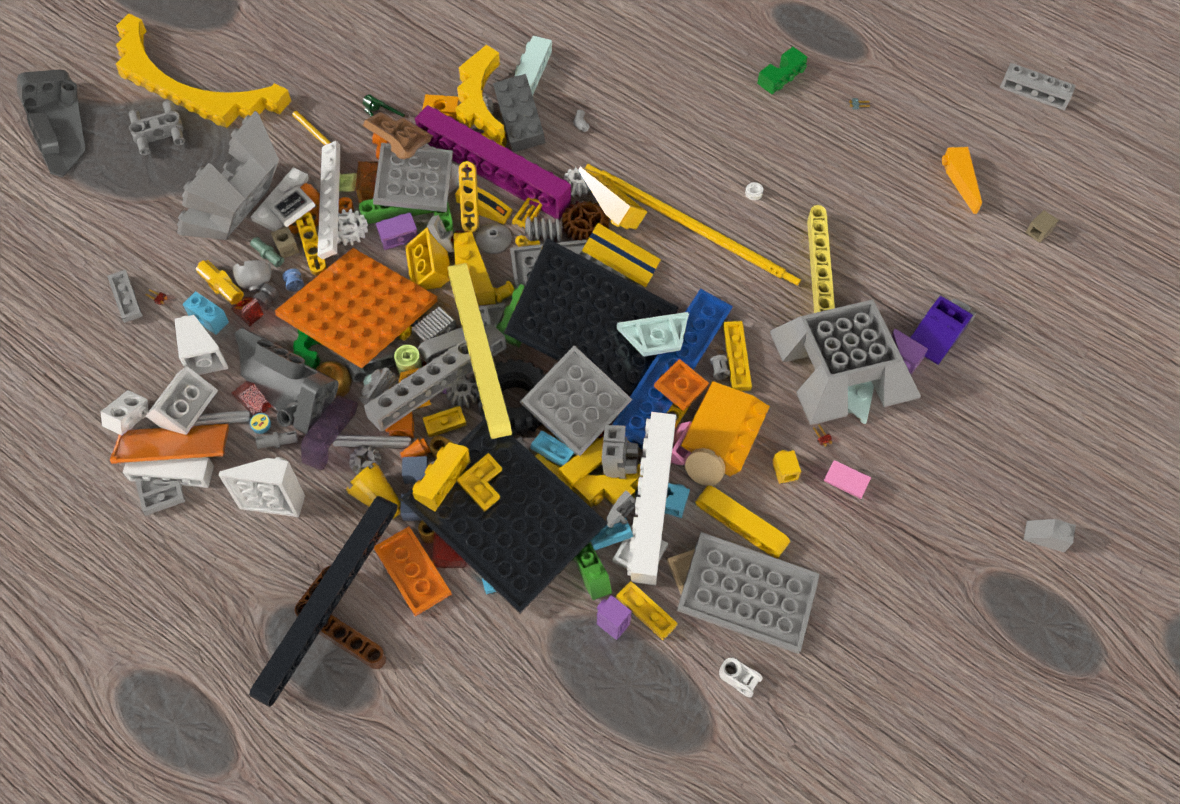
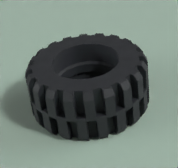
M508 359L505 363L500 361L496 363L495 367L501 392L515 387L530 392L545 376L540 367L535 368L534 363L528 362L527 364L521 359H518V361ZM477 387L476 395L478 409L483 420L485 418V414L479 390ZM524 406L518 408L506 407L512 436H516L519 433L522 436L527 435V431L531 430L534 432L538 424H542Z

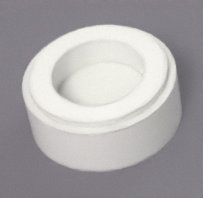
M753 182L747 185L745 195L751 200H759L763 195L764 189L761 184Z

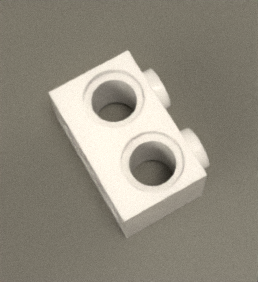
M127 390L101 411L102 426L119 435H123L141 419L146 417L148 413L147 399Z

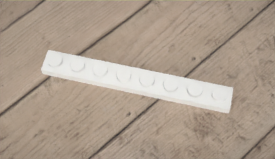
M337 141L322 147L318 257L322 260L337 253L340 144Z

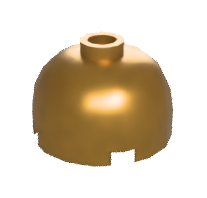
M327 361L316 368V370L339 382L334 400L343 398L349 393L352 379L348 369L343 364Z

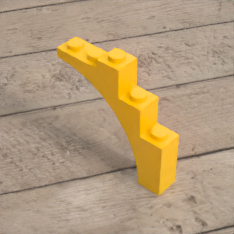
M486 44L459 67L460 80L463 83L457 87L458 99L461 104L456 107V118L459 123L465 124L468 128L475 124L478 129L484 130L490 137L501 141L505 138L504 125L492 116L483 101V90L492 72L500 65L499 52Z
M539 453L535 456L590 507L593 505L597 506L604 497L614 505L625 491L629 492L635 499V490H638L639 477H643L640 476L641 464H638L637 473L626 474L625 479H619V477L611 478L606 475H586L571 486L558 473L559 466L551 463Z

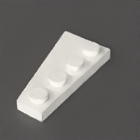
M292 168L251 216L252 221L272 231L283 228L284 224L271 211L269 206L297 185L301 187L304 183H307L309 179L308 174Z

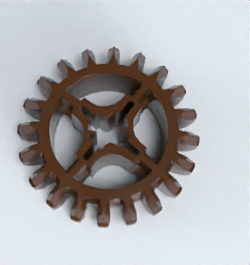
M583 200L582 203L576 201L575 205L570 204L569 208H566L565 213L562 215L563 232L567 234L568 239L572 238L573 241H587L598 223L608 229L610 228V218L604 213L599 203L593 204L592 200L590 202Z

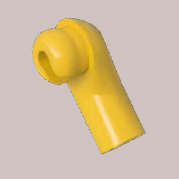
M519 235L515 239L518 247L540 245L539 240L530 241L523 235Z

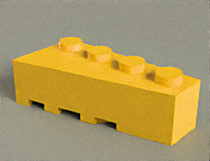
M472 232L454 233L455 265L467 263L478 305L496 304L495 292Z

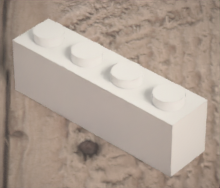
M208 457L126 462L123 474L129 481H135L138 478L151 482L154 480H162L164 482L179 481L182 486L208 488L214 465Z

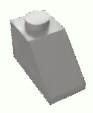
M1057 519L1027 521L1023 540L1065 552L1073 544L1076 525Z

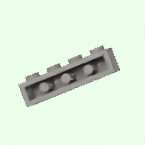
M1010 63L1000 88L1065 111L1076 85Z

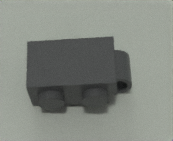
M390 343L363 368L351 362L348 365V370L353 381H364V378L368 374H372L376 369L396 367L394 359L395 350Z

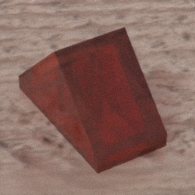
M244 297L230 308L249 327L264 316L256 298Z
M246 381L231 392L253 416L258 413H264L272 407L252 382Z
M434 533L432 557L434 566L436 568H465L467 566L466 562Z

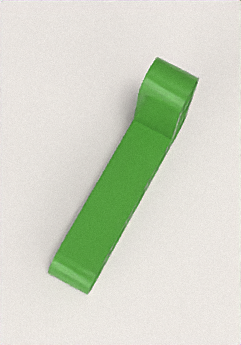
M373 199L362 201L359 205L360 214L364 215L367 224L381 222L382 220L411 213L412 216L434 213V216L439 215L446 232L453 231L454 235L448 202L447 212L373 204Z

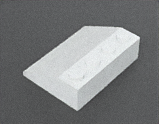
M280 457L275 459L266 458L219 472V477L239 509L299 517L305 494L289 461Z

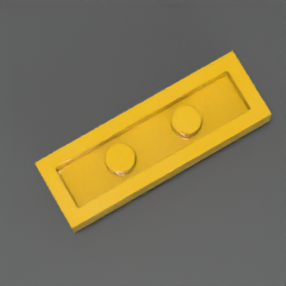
M632 581L616 595V598L630 609L661 640H664L677 627L678 623Z

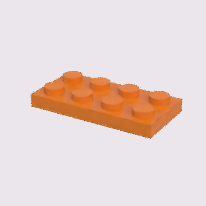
M410 526L374 547V551L415 617L452 595Z

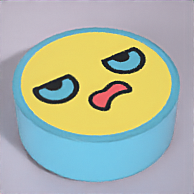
M258 413L251 418L250 426L255 433L263 434L270 429L271 421L266 414Z

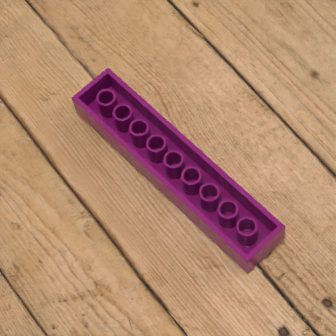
M429 105L415 117L416 126L433 135L431 141L427 144L435 149L452 150V161L459 165L466 161L474 163L477 175L523 201H526L528 197L538 199L543 205L541 211L555 219L560 220L566 208H569L571 204V184L566 180L560 179L552 172L542 169L537 164L526 160L523 156L513 153L508 148L497 144L494 140L486 138L481 133L468 128L465 124L459 123L451 116H447ZM467 164L466 169L472 171V168H469ZM529 201V204L535 206V208L539 205L535 201Z

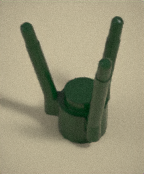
M371 94L366 95L363 99V105L366 107L364 111L370 117L374 116L372 111L379 110L380 106L405 117V114L386 105Z

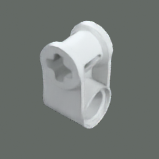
M735 658L726 659L719 669L720 678L747 697L753 696L752 691L757 683L763 679L757 671L747 667ZM725 667H733L735 674L727 673Z

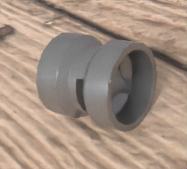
M265 283L260 288V292L256 293L252 299L259 307L268 310L271 302L277 299L279 293L274 287Z

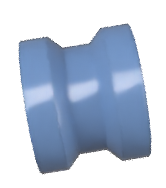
M289 269L283 273L282 277L284 282H286L285 286L288 291L296 292L304 287L305 284L301 278L300 270Z

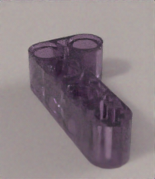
M340 395L334 399L303 438L301 444L303 464L318 470L325 468L329 458L328 449L354 417L358 408L357 402Z

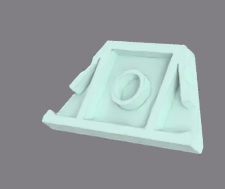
M684 312L617 323V330L643 356L680 351L689 314Z
M871 381L848 386V413H853L863 424L867 422L874 390Z

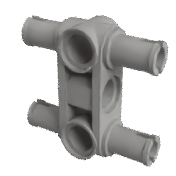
M172 101L163 102L162 105L165 113L141 119L140 113L137 110L129 112L128 115L131 121L129 130L133 141L138 145L140 155L146 156L150 154L149 142L170 136L173 137V142L177 146L185 143L182 133L184 126L179 113L175 111Z

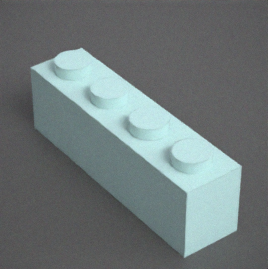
M532 36L531 41L527 42L526 52L521 55L520 65L516 66L514 76L526 74L532 96L552 53V40Z

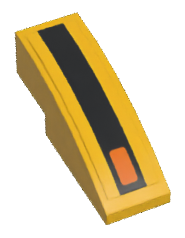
M466 183L464 185V191L466 193H471L473 191V185L470 183ZM477 187L479 215L505 225L512 213V209L495 196ZM460 188L455 193L456 202L459 204ZM471 201L465 203V206L472 208V210L474 209V204Z

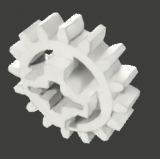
M343 209L342 214L338 213L339 231L337 244L343 242L344 246H346L347 242H350L353 245V241L359 243L360 237L365 238V233L368 232V224L364 215H360L359 211L353 213L352 209L349 212Z

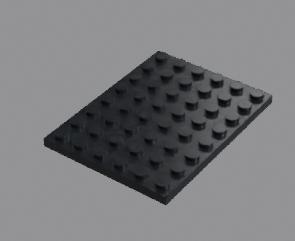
M546 238L504 334L557 361H560L573 346H576L630 397L658 354L643 356L617 330V323L677 314L679 307Z
M485 417L457 444L467 447L470 456V463L461 475L489 453L502 467V471L488 482L500 495V499L484 512L456 481L436 511L414 499L413 487L401 498V501L521 614L603 530L607 522L512 435L491 439Z

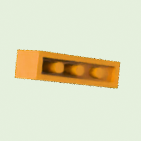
M949 147L945 155L942 156V165H945L946 173L973 214H977L982 205V200L969 148Z

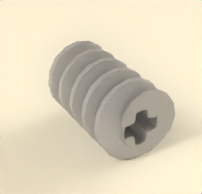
M527 216L525 237L528 234L529 240H532L533 235H535L536 240H539L542 235L544 241L548 236H550L552 241L555 236L558 242L561 241L562 223H559V219H556L553 224L551 218L545 223L544 218H541L540 222H538L537 217H534L531 222L530 217Z

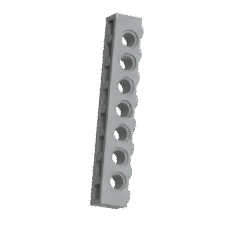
M489 323L484 329L491 355L494 357L506 349L505 336ZM464 339L424 367L419 368L409 377L404 378L392 388L387 389L377 398L369 401L364 405L367 418L382 432L472 372L473 367L466 340Z

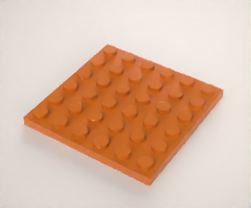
M352 248L278 307L275 313L282 320L358 367L363 368L430 309L438 299L433 293Z

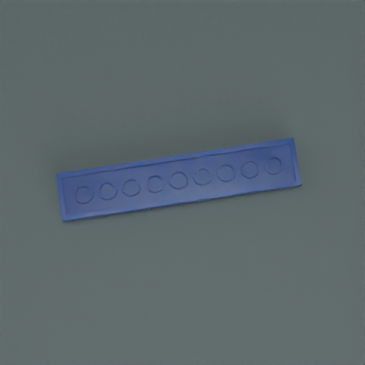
M700 288L686 310L689 315L681 350L662 353L656 356L630 396L631 402L619 413L612 424L626 426L625 437H627L629 442L637 443L638 447L643 449L644 438H646L647 418L651 419V412L667 414L673 404L671 400L654 387L655 382L679 359L694 370L733 306Z

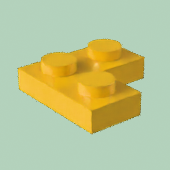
M488 453L457 479V482L484 512L500 499V495L488 482L502 471V467Z

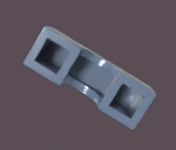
M427 456L402 457V478L404 484H415L426 475L425 470L429 465ZM401 501V516L403 521H421V519Z

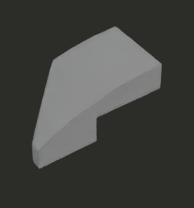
M439 215L432 216L427 225L429 231L441 246L448 252H453L454 246L451 242L453 231L446 232Z
M625 491L609 512L606 519V525L609 528H612L614 524L619 522L627 524L628 521L625 517L635 508L636 500L629 492Z

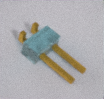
M853 98L852 101H849V103H852L850 107L853 109L870 107V105H859V103H869L870 101H858V98Z

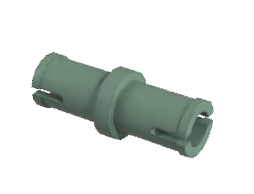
M259 237L251 240L250 246L256 249L263 259L270 261L276 268L283 264L284 258L279 256L272 246L265 244Z

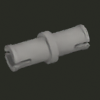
M296 430L279 434L278 432H273L272 435L255 437L257 449L273 446L279 448L280 445L298 443Z

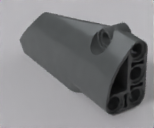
M66 70L21 73L17 76V94L27 114L29 128L50 174L62 178L86 151L77 98V84L72 82Z
M244 327L240 328L234 333L240 354V375L278 411L277 421L281 426L288 427L292 425L295 429L308 436L314 435L332 407L339 382L304 364L305 360L302 357Z

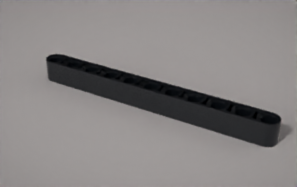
M377 496L373 500L253 684L249 693L250 697L268 707L275 703L392 521L398 509L397 504L381 496Z

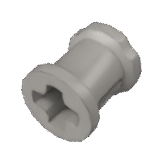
M716 355L710 359V363L714 368L713 377L716 380H723L730 376V371L727 370L726 366L727 357L725 355Z

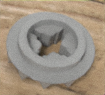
M362 445L358 449L355 448L354 452L350 454L349 465L356 474H359L367 466L370 469L373 468L372 463H377L380 467L381 455L371 445L370 447ZM367 454H368V459H369L370 461H365V462L362 464V461H361L360 458H365V456H367Z

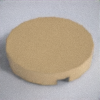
M701 448L694 450L685 462V469L688 475L700 485H716L725 474L723 459L720 456L717 457L715 452L709 449Z

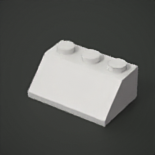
M186 366L176 374L146 414V417L163 429L186 435L218 390Z

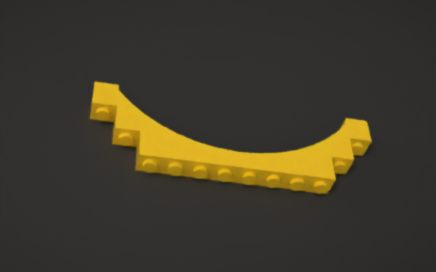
M127 14L116 25L121 40L116 44L121 59L115 65L118 69V74L123 79H128L135 85L142 86L149 92L160 95L163 99H168L190 112H195L202 118L213 121L218 126L221 125L228 128L239 115L245 118L247 115L251 116L255 111L260 115L265 108L270 112L280 115L291 102L288 89L275 83L270 87L245 92H213L177 82L165 75L148 58L144 47V34L147 31L142 19L132 14Z

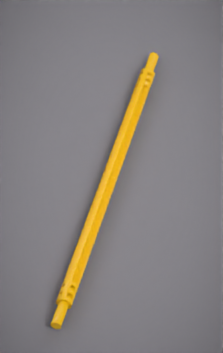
M590 164L586 165L585 169L601 174L628 196L780 279L784 278L796 286L800 284L801 279L786 272L785 268L607 171H601Z

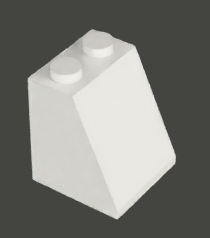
M186 315L175 319L178 354L184 367H189L198 375L229 369L218 345L195 315Z

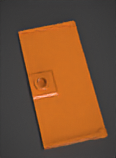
M229 424L192 426L186 435L163 428L128 430L123 435H118L110 462L115 464L224 456Z

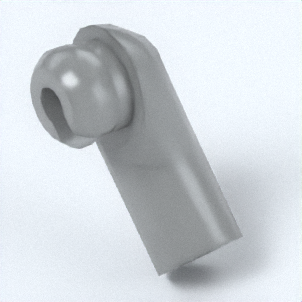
M577 110L573 124L577 129L586 132L590 126L583 119L585 112Z

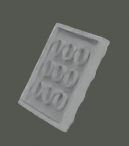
M381 143L373 204L447 212L453 151L420 147L411 158L400 159L391 151L389 143Z
M573 346L520 403L571 449L574 454L581 456L605 430V425H609L632 399L576 346Z

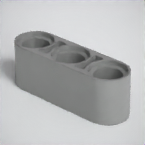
M458 328L422 342L418 347V351L427 364L430 363L433 359L465 339L463 329Z

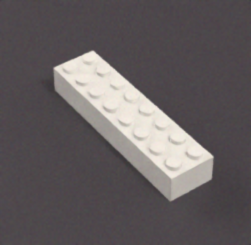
M651 412V419L647 418L646 438H644L643 442L644 457L641 458L640 476L643 477H639L638 495H641V497H636L635 515H638V517L633 519V535L636 536L631 537L630 555H633V558H628L627 575L631 576V581L634 583L656 585L675 432L676 415Z

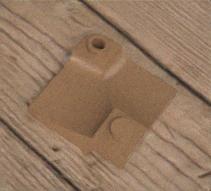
M382 112L365 119L363 124L365 128L387 140L391 145V151L400 159L414 156L417 149L430 142L433 136L405 118L396 121Z

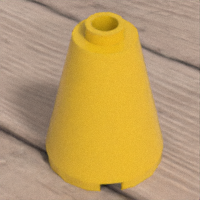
M372 463L374 467L371 469L368 466L364 468L350 482L353 486L350 489L347 487L346 492L370 507L377 496L397 504L398 509L393 517L394 519L401 513V502L379 465Z

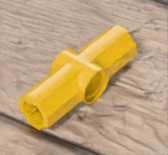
M202 260L198 263L197 273L207 281L210 288L216 294L220 293L231 305L242 301L243 291L232 282L225 271L217 269L209 260Z

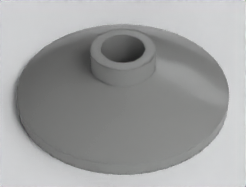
M498 223L484 225L476 234L477 246L489 254L505 251L512 241L509 229Z

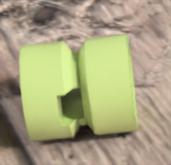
M403 345L395 351L394 359L399 375L404 371L422 368L420 354L415 346Z

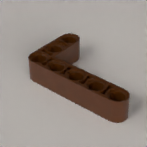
M330 566L322 570L296 604L295 614L297 617ZM333 615L329 617L328 623L319 633V635L372 669H380L386 663L385 653L378 644ZM345 631L343 637L336 638L338 632ZM355 643H363L359 649H353ZM374 653H379L380 657L377 660H370Z

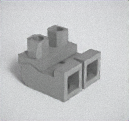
M605 425L602 464L604 474L611 478L619 477V479H625L626 474L637 473V460H627V457H638L639 447L637 443H628L627 437H625L626 426Z

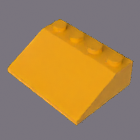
M712 381L681 446L691 453L701 448L714 451L717 457L720 456L723 459L725 474L731 477L741 471L770 406L753 395Z

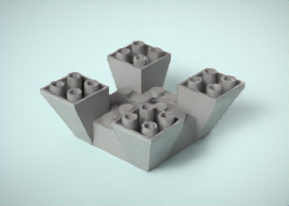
M256 111L251 116L247 115L242 121L243 125L240 128L236 127L231 133L232 139L228 144L230 145L228 153L234 158L232 161L228 160L224 164L222 174L213 165L208 163L205 167L201 166L195 174V179L193 181L189 180L183 187L185 191L182 194V205L189 209L187 211L183 210L178 217L177 233L179 235L226 240L268 192L279 159L262 120Z
M874 300L800 316L770 331L783 363L810 357L815 371L796 393L810 425L848 415V386L871 381L883 407L921 397Z

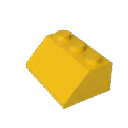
M427 227L405 245L410 281L426 290L441 288L450 280L448 274V266H450L448 251L437 242Z
M448 443L446 447H442L437 453L436 461L433 464L430 463L426 468V475L422 480H418L412 489L414 499L436 511L470 463L467 447Z

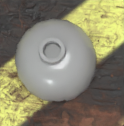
M264 260L245 261L244 266L240 267L239 263L233 266L235 281L242 288L249 289L250 292H259L263 284L270 282V262L266 265Z

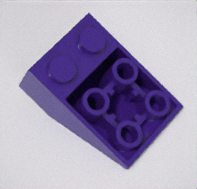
M940 295L910 338L928 349L924 357L939 365L967 328L973 315Z

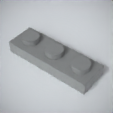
M123 270L107 276L124 323L142 317L143 315L127 271Z

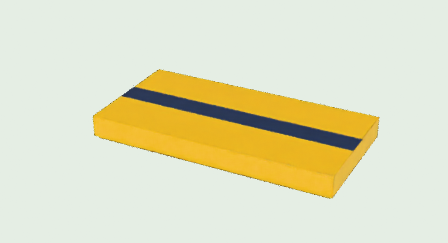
M599 223L582 249L583 252L645 288L661 261L660 258Z

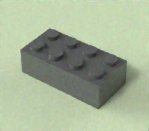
M526 74L493 83L512 151L517 152L546 143Z

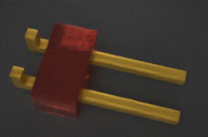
M150 289L149 291L156 294L157 297L154 298L145 294L154 299V302L158 305L164 304L163 301L168 299L164 293L160 292L158 294Z
M820 424L818 426L824 434L822 437L813 427L819 437L818 442L821 446L824 445L826 447L828 442L832 444V437L830 434L826 435Z

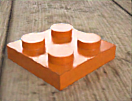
M679 359L655 382L654 387L684 411L708 387L709 382Z

